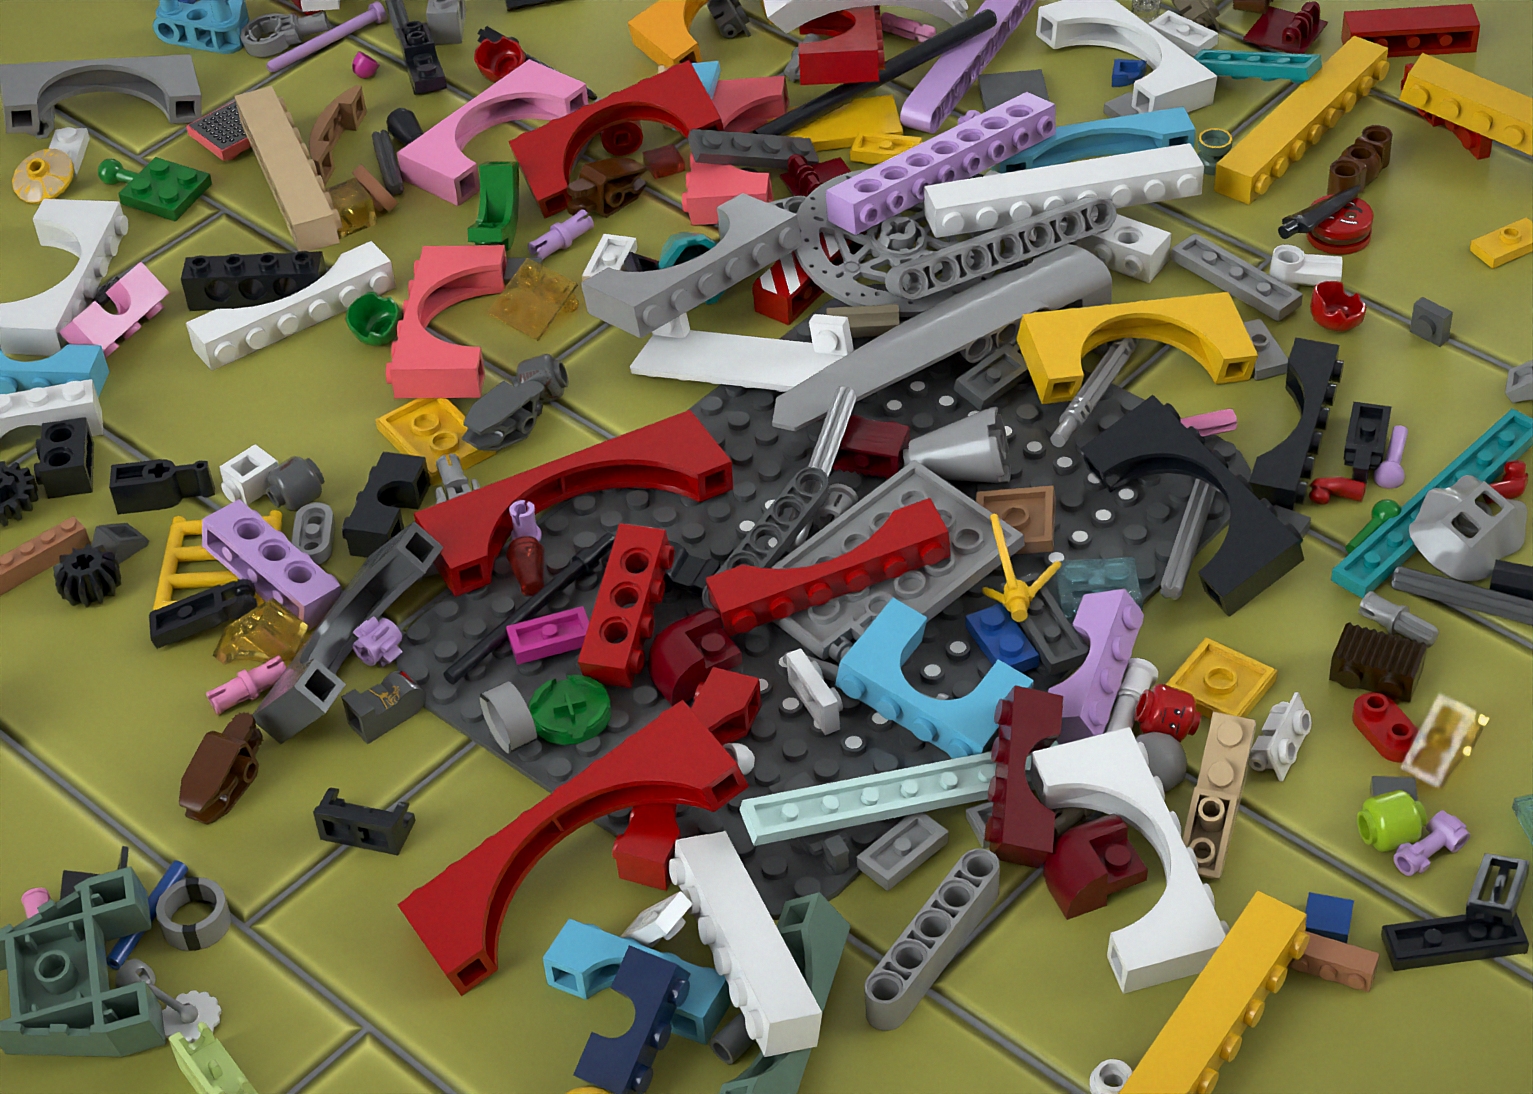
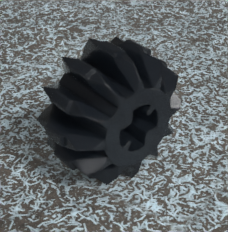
M86 544L80 550L72 547V553L70 555H60V563L53 567L56 589L62 599H67L72 606L83 603L88 608L92 602L96 601L103 604V598L105 596H115V588L121 585L118 560L114 557L113 552L106 551L103 545L92 548L89 544Z

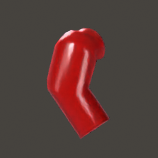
M1513 460L1505 464L1504 470L1506 474L1503 475L1501 482L1488 484L1506 499L1520 497L1528 483V473H1525L1526 464L1520 460ZM1483 494L1486 503H1496L1486 494Z

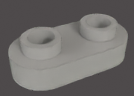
M315 502L304 505L295 514L291 543L301 552L307 553L317 565L328 560L332 554L335 520L331 507L324 503Z

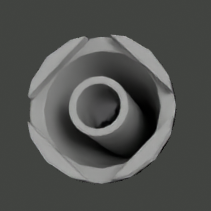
M998 407L985 409L910 440L909 448L903 450L905 466L916 460L943 480L1008 483L1011 477V466H1003V460L1006 459V454L1009 453V447L1002 416L997 414Z

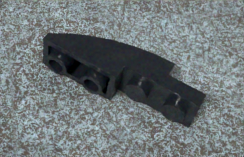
M411 21L405 23L403 27L396 28L414 95L447 88L445 74L437 57L435 43L427 22Z

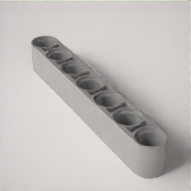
M1081 198L891 268L887 273L885 279L886 288L893 296L911 300L927 296L1104 231L1115 222L1117 216L1116 208L1108 199ZM1094 206L1098 209V216L1095 221L1091 218ZM1066 217L1068 225L1065 232L1062 233L1060 223ZM1035 228L1037 237L1035 242L1031 244L1029 234ZM1003 239L1006 248L1005 252L1000 256L997 247ZM970 251H972L974 254V262L971 265V267L968 268L966 264V256ZM941 262L943 272L940 278L936 279L934 268L937 263ZM906 274H909L911 285L908 290L904 291L902 280Z

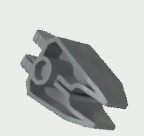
M529 380L525 384L522 383L514 387L502 381L472 404L463 425L468 427V430L463 435L462 440L478 450L498 451L526 439L535 426L537 416L542 414L543 405L539 402V398L544 396V384Z

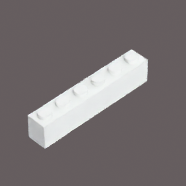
M726 831L677 839L674 858L669 860L671 881L674 885H679L682 893L693 903L687 910V913L694 915L698 923L700 939L704 945H709L713 953L715 969L720 976L724 975L729 985L731 1001L735 1007H740L745 1017V1025L749 1037L752 1040L756 1039L764 1057L817 1047L822 1011Z

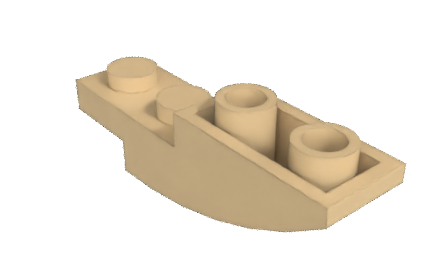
M1213 712L1197 786L1194 787L1183 835L1185 847H1191L1195 853L1198 863L1197 873L1201 877L1220 881L1242 798L1256 720Z

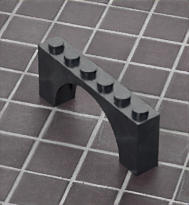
M1152 395L1083 446L1080 451L1087 469L1110 493L1137 478L1164 473L1182 474L1200 479L1221 493L1230 505L1231 514L1228 532L1220 549L1198 571L1204 591L1230 617L1304 561L1300 545L1303 542V538L1292 524L1287 523L1284 525L1277 518L1278 514L1268 500L1265 498L1259 500L1253 494L1251 485L1241 474L1234 476L1228 470V463L1217 450L1210 452L1204 446L1205 442L1202 436L1193 426L1186 428L1180 422L1181 418L1178 412L1170 403L1163 405Z

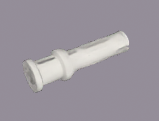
M1140 658L1129 659L1104 733L1128 727L1132 730L1140 696L1145 689L1149 690L1150 686H1153L1158 679V670L1152 663Z

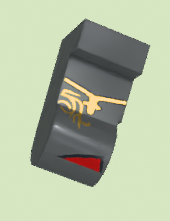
M403 670L390 673L381 684H377L361 694L356 689H353L341 696L348 724L367 744L414 716L421 710L426 701L425 691Z

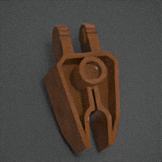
M613 157L585 164L579 172V179L567 186L568 194L576 197L573 201L568 202V213L573 216L580 210H585L587 214L596 211L605 218L609 217L638 199L647 185V182L639 177L647 171V167L634 159Z
M239 712L238 715H235L222 733L210 731L205 734L181 778L179 805L186 808L185 816L187 818L208 825L228 814L257 777L259 764L255 755L264 740L260 729L256 728V721L253 715L249 714V712Z

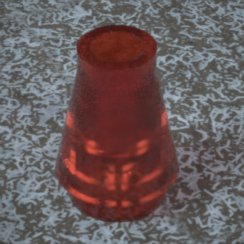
M523 536L516 538L509 544L506 558L516 576L522 594L533 596L544 587L545 549L536 538Z

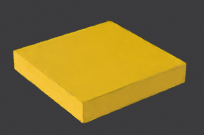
M1205 637L1166 685L1191 693L1196 701V711L1201 712V715L1212 719L1213 712L1246 718L1275 683L1278 670Z

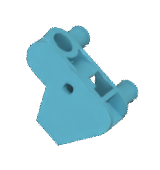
M159 0L160 5L155 10L157 18L153 22V30L163 42L221 54L235 53L244 47L240 34L243 27L249 23L245 0H200L194 4L183 3L178 0Z

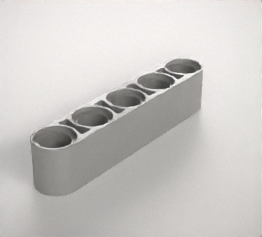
M983 848L967 851L868 976L865 982L866 1018L874 1028L888 1031L896 1029L904 1023L999 896V859L996 854Z

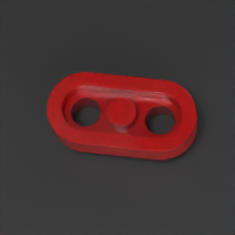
M1371 692L1362 694L1355 700L1352 721L1382 757L1392 762L1403 763L1411 761L1418 755L1421 742L1420 731L1392 699L1384 694Z

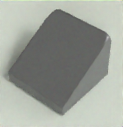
M128 523L96 526L91 547L95 548L103 545L106 551L113 552L114 557L117 558L120 564L146 547L149 540Z

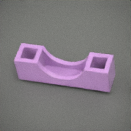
M1126 589L1083 595L1073 627L1090 648L1089 654L1082 666L1071 677L1048 690V693L1063 696L1061 735L1056 739L1058 745L1103 734L1109 721L1111 709L1117 692L1120 689L1121 681L1132 655V649L1144 617L1140 607L1134 602Z

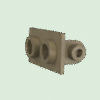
M1171 0L1184 18L1206 28L1213 24L1217 31L1221 30L1216 20V17L1220 14L1212 0Z

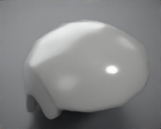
M1161 732L1144 733L1136 738L1137 742L1144 744L1149 759L1148 767L1153 777L1158 776L1160 778L1164 792H1168L1184 781L1187 758L1179 741L1171 735Z

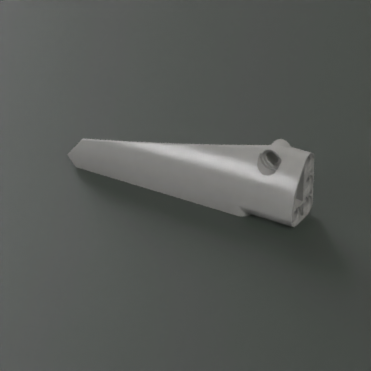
M1070 244L1038 254L1026 261L1022 260L1001 268V273L901 323L776 398L772 426L797 431L826 417L835 391L839 386L853 388L857 397L855 402L957 352L970 363L982 361L1005 344L1011 343L1014 345L1018 343L1016 339L1023 314L1102 306L1105 304L1111 305V274L1107 266L1094 254Z

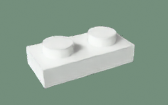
M1169 10L1148 24L1192 56H1195L1202 49L1210 50L1218 44L1217 32Z
M66 127L56 129L49 149H58L65 152L72 160L74 167L73 177H77L90 140L87 128L74 129Z
M603 234L582 274V280L584 281L608 267L626 271L624 260L629 252H636V238Z
M801 648L787 653L788 682L825 735L840 730L839 711L843 710V704L837 690L834 687L829 689L824 682L823 673L816 661L810 662Z
M680 891L642 911L620 937L632 938L643 946L652 948L662 937L669 940L684 926L686 921L682 916L693 903Z

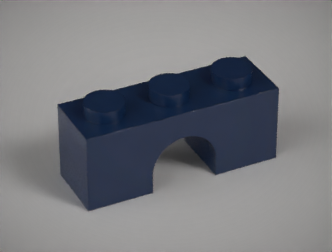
M629 945L611 989L632 1000L635 1007L634 1023L624 1035L616 1038H607L591 1032L573 1076L596 1087L604 1088L613 1094H644L652 1081L653 1069L651 1067L657 1052L664 1049L669 1041L672 1030L670 1022L677 1007L682 1006L688 996L690 989L688 979L691 973L678 964Z

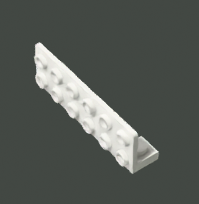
M684 313L652 331V337L632 362L630 370L632 374L646 375L648 377H665L681 381L691 380L786 392L853 352L854 348L848 317L814 314L809 321L813 343L694 331L690 330L687 313Z

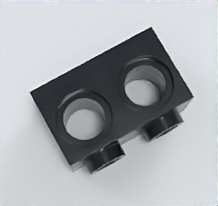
M82 417L42 423L41 438L36 439V451L40 463L34 464L37 484L44 485L48 499L92 493L94 441L87 418Z

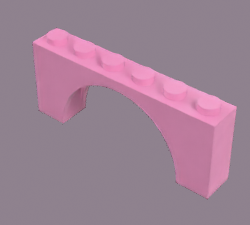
M530 59L398 151L397 157L402 180L460 206L480 191L477 163L462 153L465 145L474 136L492 126L520 119L551 121L575 112L580 107L589 105L586 83Z

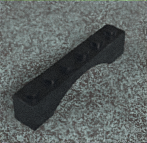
M1295 337L1288 359L1285 389L1294 399L1301 419L1287 439L1272 450L1257 457L1249 480L1253 494L1259 500L1265 498L1273 507L1278 505L1295 512L1297 504L1304 505L1308 482H1304V479H1312L1315 466V457H1311V455H1319L1323 432H1319V429L1326 430L1330 408H1326V406L1334 405L1337 392V384H1333V382L1340 383L1343 374L1344 361L1338 360L1340 345Z

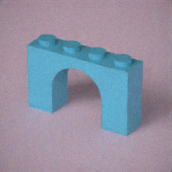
M892 598L840 661L835 686L842 689L847 696L859 699L877 710L885 719L893 720L912 731L918 739L930 742L945 751L952 759L990 752L995 739L999 737V724L994 722L995 709L999 699H1004L1015 685L1031 689L1034 680L998 659L979 685L962 698L938 700L919 693L906 681L901 667L922 642L928 618L899 600Z

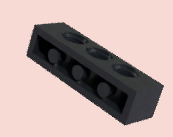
M322 251L267 252L263 254H231L227 256L199 255L186 257L181 275V283L189 311L236 309L263 305L291 296L309 287L324 276L327 271Z

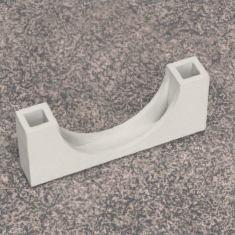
M1061 0L1039 7L1036 35L1053 49L1075 45L1105 46L1128 52L1147 61V64L1154 71L1134 82L1131 106L1139 112L1138 114L1183 106L1186 112H1190L1213 104L1217 75L1116 0Z
M43 199L33 217L41 246L64 249L80 259L74 270L53 288L24 300L0 303V346L3 354L52 356L69 344L59 332L85 310L91 300L95 298L97 288L102 278L107 274L113 256H116L118 245L123 235H126L128 232V219L123 215L120 202Z
M1130 727L1032 752L1030 778L1044 806L1049 809L1078 807L1093 809L1107 814L1114 813L1142 833L1161 859L1166 876V889L1158 903L1140 920L1110 934L1107 958L1123 994L1201 973L1230 931L1228 924L1224 920L1220 921L1214 910L1215 899L1210 886L1207 883L1202 884L1197 873L1198 863L1193 849L1185 847L1183 843L1181 826L1174 811L1169 812L1164 802L1165 793L1160 778L1152 776L1148 767L1147 750L1142 742L1136 741Z

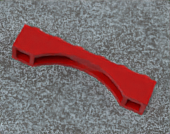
M931 498L894 510L883 526L868 540L850 552L830 561L808 567L790 569L759 568L743 564L706 578L710 602L713 609L720 615L722 629L728 636L748 632L754 627L776 619H784L793 613L809 607L823 605L839 596L861 591L867 586L890 578L900 577L906 572L925 565L936 564L951 556L949 532Z
M713 667L706 681L699 683L691 710L722 746L747 736L762 706L759 678ZM656 803L634 806L632 808L629 825L624 834L620 833L616 837L612 850V857L616 859L620 879L664 891L668 890L672 883L669 874V860L674 858L676 840L681 839L680 829L676 822L678 804Z

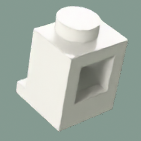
M256 444L219 466L223 483H221L222 491L231 502L240 499L246 505L251 504L266 494V489L270 487L268 482L269 472L279 465L278 461Z

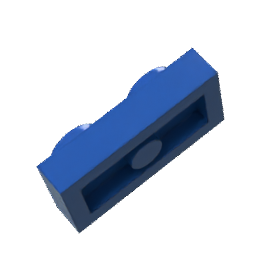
M1002 603L965 616L966 629L992 665L999 659L1021 673L1039 666L1038 652Z

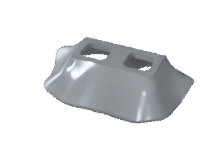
M1465 475L1451 487L1445 489L1436 488L1428 491L1419 514L1409 526V534L1414 545L1429 563L1447 577L1459 581L1481 580L1492 575L1496 559L1500 560L1505 556L1515 553L1524 544L1527 506L1519 500L1504 498L1485 481L1482 482L1474 476ZM1481 494H1486L1501 506L1502 510L1496 516H1489L1475 504V499ZM1458 515H1463L1478 527L1479 532L1472 538H1467L1452 525V521Z

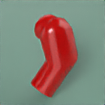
M1339 476L1316 478L1310 484L1312 490L1309 493V499L1314 503L1325 505L1329 502L1330 494L1362 502L1367 484Z

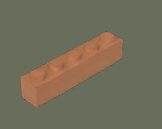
M72 516L8 553L1 555L0 595L59 563L60 555H70L72 547L80 550L86 544L91 545L86 528Z
M1305 931L1310 936L1307 948L1299 960L1292 958L1287 966L1288 968L1315 975L1327 981L1341 983L1353 989L1370 992L1377 972L1380 953Z

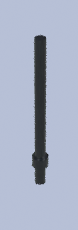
M607 532L590 548L584 547L572 557L570 565L443 673L445 679L452 685L457 683L508 639L506 626L530 620L582 574L588 575L599 565V559L612 549L615 536Z

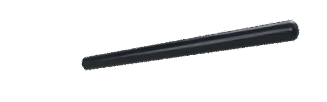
M985 9L885 61V70H879V81L843 83L753 130V134L786 136L994 27L997 24V16L993 10Z

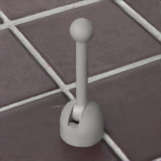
M128 960L119 968L115 977L117 988L146 981L155 997L180 1013V1018L183 1022L192 1023L197 1019L198 1010L195 1006H185L155 987L156 976L153 970L141 960Z

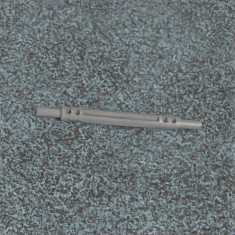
M1123 338L1113 342L1059 419L1060 425L1050 438L1054 446L1062 447L1070 435L1081 428L1132 355V352L1138 346L1139 338Z

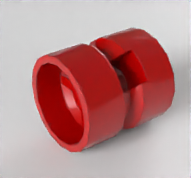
M640 120L619 123L601 131L600 137L604 149L615 156H626L637 151L643 142Z

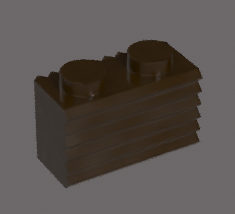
M1349 622L1345 624L1333 653L1329 680L1338 682L1341 686L1348 689L1360 688L1384 694L1392 700L1400 699L1411 702L1423 671L1427 645L1424 642L1418 643L1416 640L1410 641L1408 638L1402 639L1399 635L1394 637L1391 633L1386 635L1383 631L1377 632L1375 629L1369 630L1367 627L1353 626Z

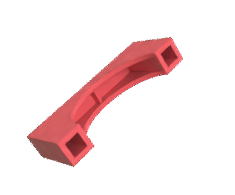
M785 76L718 80L712 100L721 117L724 131L749 133L767 124V119L778 118L786 114L790 103ZM692 152L690 153L691 172L686 173L687 192L682 193V207L684 212H689L691 225L718 224L719 218L716 207L741 193L767 203L774 201L769 173L744 171L730 164L696 163Z

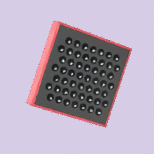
M236 101L186 125L189 136L223 161L234 159L239 153L251 147L240 122Z

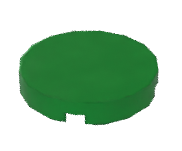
M577 674L566 675L567 680L557 682L556 678L546 681L535 690L529 701V711L536 727V733L548 742L561 745L580 744L596 737L606 728L611 718V703L607 690L601 683L591 677Z

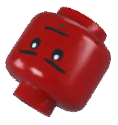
M1157 684L1151 690L1145 689L1136 707L1135 720L1140 722V729L1143 734L1161 732L1169 734L1181 742L1187 734L1193 736L1196 733L1201 720V712L1196 711V701L1191 693L1166 684Z

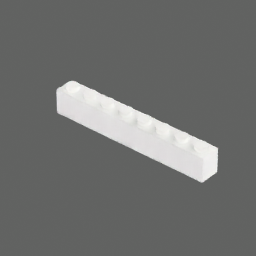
M1188 143L924 186V215L935 238L1004 227L1086 197L1108 199L1114 204L1115 208L1201 195L1204 165L1191 144ZM1094 206L1092 212H1098L1096 206Z

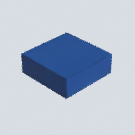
M1309 892L1305 911L1307 914L1305 931L1347 943L1354 900Z

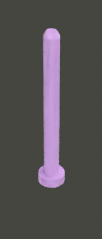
M375 1L369 5L368 11L268 61L266 67L269 72H276L374 21L380 24L387 20L386 11L380 2Z

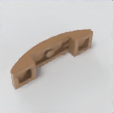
M355 85L334 99L323 110L312 128L309 138L310 157L315 163L317 174L322 177L324 186L335 169L332 150L344 129L357 131L367 113L362 86Z

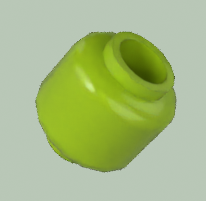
M1396 790L1366 799L1362 806V811H1359L1357 814V824L1360 835L1367 845L1372 844L1380 852H1387L1398 849L1401 844L1410 843L1414 845L1418 842L1422 835V827L1427 824V815L1420 801H1414L1410 794L1403 790Z

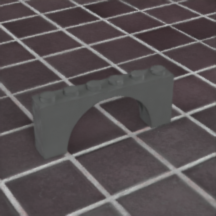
M414 521L373 552L252 714L256 724L278 743L282 744L324 715L346 685L335 674L353 649V643L359 639L353 631L373 616L378 619L410 585L426 573L443 549V546Z

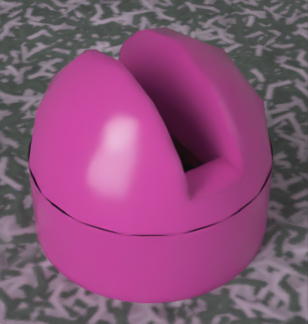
M358 51L352 62L353 72L358 77L365 79L371 77L380 66L377 61L361 51Z

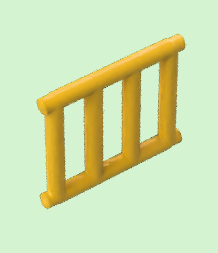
M272 510L269 516H261L276 531L281 532L283 514L280 511ZM175 516L172 519L153 611L177 602L171 601L173 589L215 587L232 581H238L239 578L230 570L176 574L179 562L217 560L202 546L182 547L184 536L202 535V520L186 521L181 516ZM255 593L254 598H256L258 608L254 615L262 617L266 614L268 603Z

